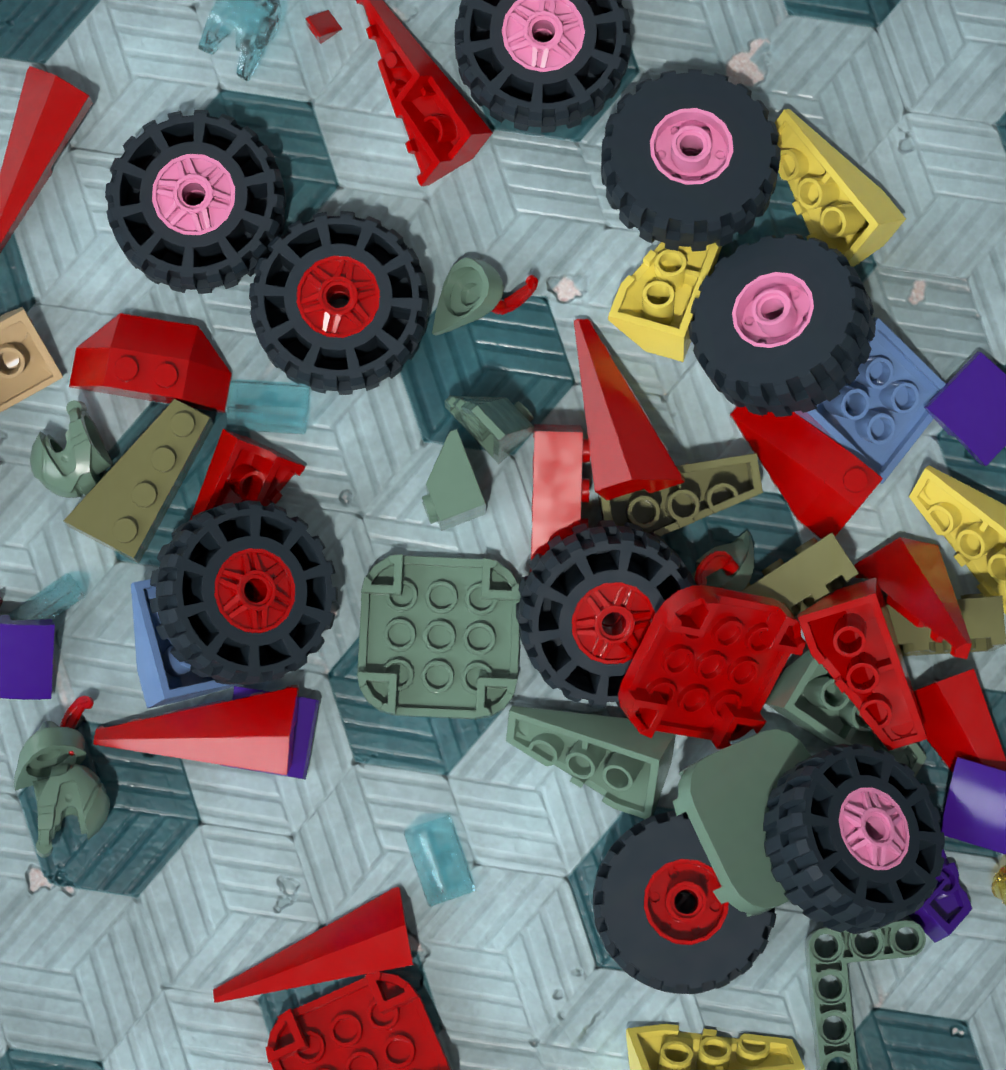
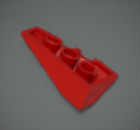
M746 406L736 407L730 414V417L753 453H757V457L770 475V479L776 489H779L788 503L796 520L820 540L830 533L836 536L883 479L854 454L795 412H792L791 416L775 417L773 412H767V415L762 416L750 413Z
M876 577L837 589L798 614L797 618L811 655L828 671L834 679L835 685L853 702L860 711V716L888 750L928 739L894 627Z

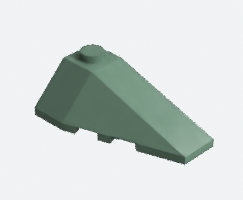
M451 395L445 400V408L498 464L534 431V426L530 423L534 417L519 401L513 405L506 397Z
M807 650L784 670L765 702L772 709L830 746L844 743L848 745L859 743L874 747V751L881 749L895 756L897 762L904 763L915 772L914 777H916L927 758L917 743L888 750L860 716V711L853 702L835 685L834 679L828 671L811 655L810 650Z
M512 706L509 710L506 742L545 766L555 765L573 776L570 782L580 788L585 784L604 796L602 802L613 809L647 819L654 816L672 763L676 734L655 731L653 737L649 738L640 734L627 718Z

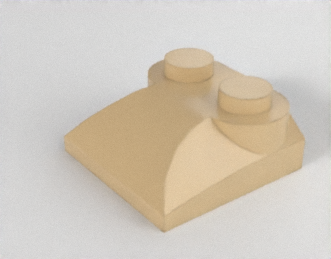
M23 307L0 316V413L63 378L62 373Z

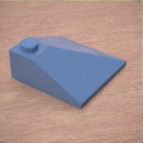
M874 317L873 320L876 323L875 337L872 341H868L872 350L867 362L860 364L858 368L860 374L850 385L846 384L839 390L840 395L830 402L825 400L817 404L816 409L802 413L801 410L794 412L864 462L883 478L880 482L883 484L934 419L924 407L946 384L878 317Z
M151 579L131 584L137 672L147 709L185 701L242 685L216 683L214 678L210 676L202 678L190 671L191 665L187 661L179 662L170 653L171 648L174 647L169 639L162 640L156 629L158 625H161L158 612L152 613L150 607V599L156 598V587L150 585Z

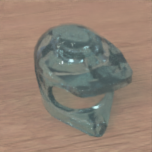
M217 0L207 18L198 49L214 55L218 50L217 44L228 37L233 31H236L235 48L240 52L236 73L241 79L250 81L265 48L270 44L278 31L282 10L280 0Z

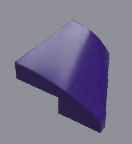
M944 849L941 855L944 858L941 875L935 878L938 880L933 894L930 898L925 899L923 906L919 910L908 915L915 923L922 927L934 943L948 937L973 909L967 893L959 884V872L955 862H948Z

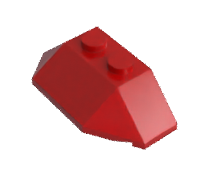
M120 313L76 348L69 387L170 404L176 399L191 408L226 413L232 373L199 326Z

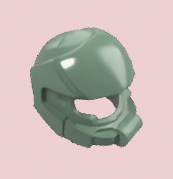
M73 400L66 406V411L70 416L69 430L65 434L67 441L65 449L63 450L49 434L46 436L40 431L32 445L30 454L31 471L34 477L39 479L50 492L65 498L82 497L83 494L87 495L102 479V472L113 465L94 421L86 412L87 407L85 403Z
M70 763L60 764L52 767L50 778L33 781L38 810V842L36 843V851L40 857L46 858L52 854V840L55 838L56 832L61 830L62 821L66 816L74 815L78 818L81 834H86L88 840L97 834L107 821L110 811V799L104 784L101 783V779L88 767L76 763L70 765Z

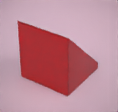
M329 10L305 18L307 27L320 44L342 30V27Z

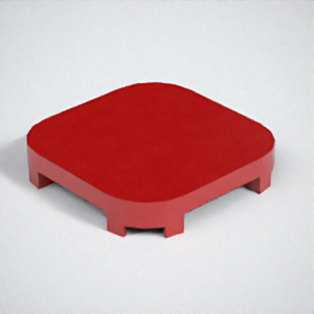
M692 585L681 589L666 599L656 612L621 682L618 692L619 705L638 732L649 738L653 737L655 731L711 740L717 749L731 746V741L743 737L752 729L758 734L766 724V720L760 712L790 654L802 656L806 642L801 637L800 624L784 603L773 598L708 585Z
M380 971L366 974L364 978L298 1008L288 1009L277 1017L278 1020L270 1031L268 1045L265 1047L268 1063L272 1064L274 1070H452L423 1000L414 986L398 975L382 973Z

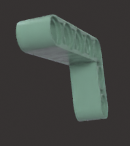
M902 920L877 930L868 931L874 937L875 946L867 954H862L856 949L855 938L857 934L849 933L846 930L837 932L823 927L815 929L808 934L805 940V957L817 1070H827L829 1061L835 1057H841L845 1060L847 1070H858L847 963L907 958L919 954L926 942L925 932L919 924L913 921ZM903 927L911 929L915 936L913 946L905 951L900 949L895 941L897 931ZM823 934L829 935L835 943V950L826 958L820 957L814 948L816 939ZM832 975L839 983V990L834 997L827 999L820 994L818 986L824 976ZM831 1016L839 1017L843 1024L841 1035L835 1039H829L823 1033V1023Z

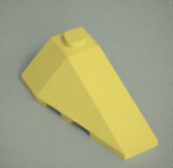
M784 109L774 122L779 134L777 146L781 148L778 173L781 179L786 180L796 200L792 203L796 215L802 214L810 233L806 238L807 240L809 238H817L826 242L829 249L839 250L847 258L850 266L854 267L883 247L906 218L879 186L790 109Z
M661 242L654 251L650 250L643 258V263L632 276L628 275L620 284L608 315V321L644 351L684 362L691 343L689 325L691 321H694L693 314L690 313L694 299L700 296L701 291L698 289L706 276L710 277L714 272V266L717 264L722 246L718 247L716 243L707 245L704 251L692 252L691 247L679 246L678 251L666 249L665 243Z
M930 465L927 466L909 498L935 533L947 539L957 553L954 558L961 567L966 565L980 583L976 587L981 594H984L985 597L1003 596V608L1006 614V505Z
M672 1024L626 1029L630 1070H805L793 1039L746 1033L739 1038L716 1036L717 1030L703 1028L702 1034L679 1031V1025Z

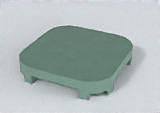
M403 554L388 556L374 565L364 578L361 589L357 676L359 688L367 702L382 713L409 717L476 720L492 717L504 710L514 697L518 680L519 623L516 619V603L520 602L521 595L518 591L519 584L511 571L498 563V561L487 558L403 556Z
M779 729L758 733L686 767L679 773L681 779L678 783V798L672 801L677 816L685 812L687 813L721 884V887L714 890L713 893L721 904L728 902L739 911L745 912L747 917L760 915L789 901L784 895L786 891L781 883L776 882L773 877L770 857H766L764 849L766 832L763 831L764 815L769 812L767 802L772 789L777 787L780 777L786 771L794 768L796 764L811 757V755L800 740L791 733Z

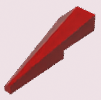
M356 0L357 4L364 6L370 26L366 28L368 37L376 41L382 59L377 63L395 116L403 120L409 137V141L405 143L407 151L415 155L421 172L420 175L416 176L420 186H429L472 160L493 132L383 0Z
M29 66L26 72L0 172V253L53 173L51 167L93 104L90 96L57 75Z
M589 319L573 320L595 492L608 501L645 489L648 493H653L685 483L683 474L676 467L667 447L658 437L642 405L611 358L612 355L608 348L603 344L595 331L593 323Z
M223 429L190 520L192 516L200 512L231 502L260 501L263 506H268L270 503L276 504L283 496L280 492L294 475L300 476L306 466L254 439Z
M899 537L854 564L859 573L855 578L869 580L876 577L880 589L888 595L886 602L916 627L923 628L925 626L931 629L930 638L938 643H942L943 639L952 645L950 654L953 657L968 658L972 643L938 545Z
M974 668L914 691L928 736L926 740L938 753L952 774L957 757L1006 771V758Z
M290 685L285 689L263 693V691L253 693L249 697L226 702L221 700L169 711L156 717L132 719L128 723L114 726H99L95 730L93 745L287 775L292 766L299 685Z
M400 887L392 888L213 989L214 1003L414 965Z

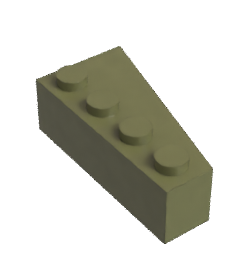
M174 399L63 522L79 533L140 563L214 426L211 418Z
M757 453L676 466L683 474L685 483L653 493H648L645 489L608 501L598 494L602 520H613L616 526H624L626 522L639 525L646 533L654 532L658 536H663L763 493Z
M830 533L820 541H817L814 537L796 548L797 556L786 563L782 559L775 561L761 571L764 575L763 578L752 585L749 582L740 592L778 600L784 603L795 617L849 583L859 573L833 533Z
M984 594L961 595V599H957L972 643L970 652L995 651L1006 645L1003 596L985 597ZM886 603L902 656L950 654L952 645L944 639L942 643L933 641L930 638L931 629L925 626L923 628L916 627Z

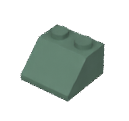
M457 429L449 432L426 482L427 495L422 496V503L430 524L438 522L441 531L486 514V503Z

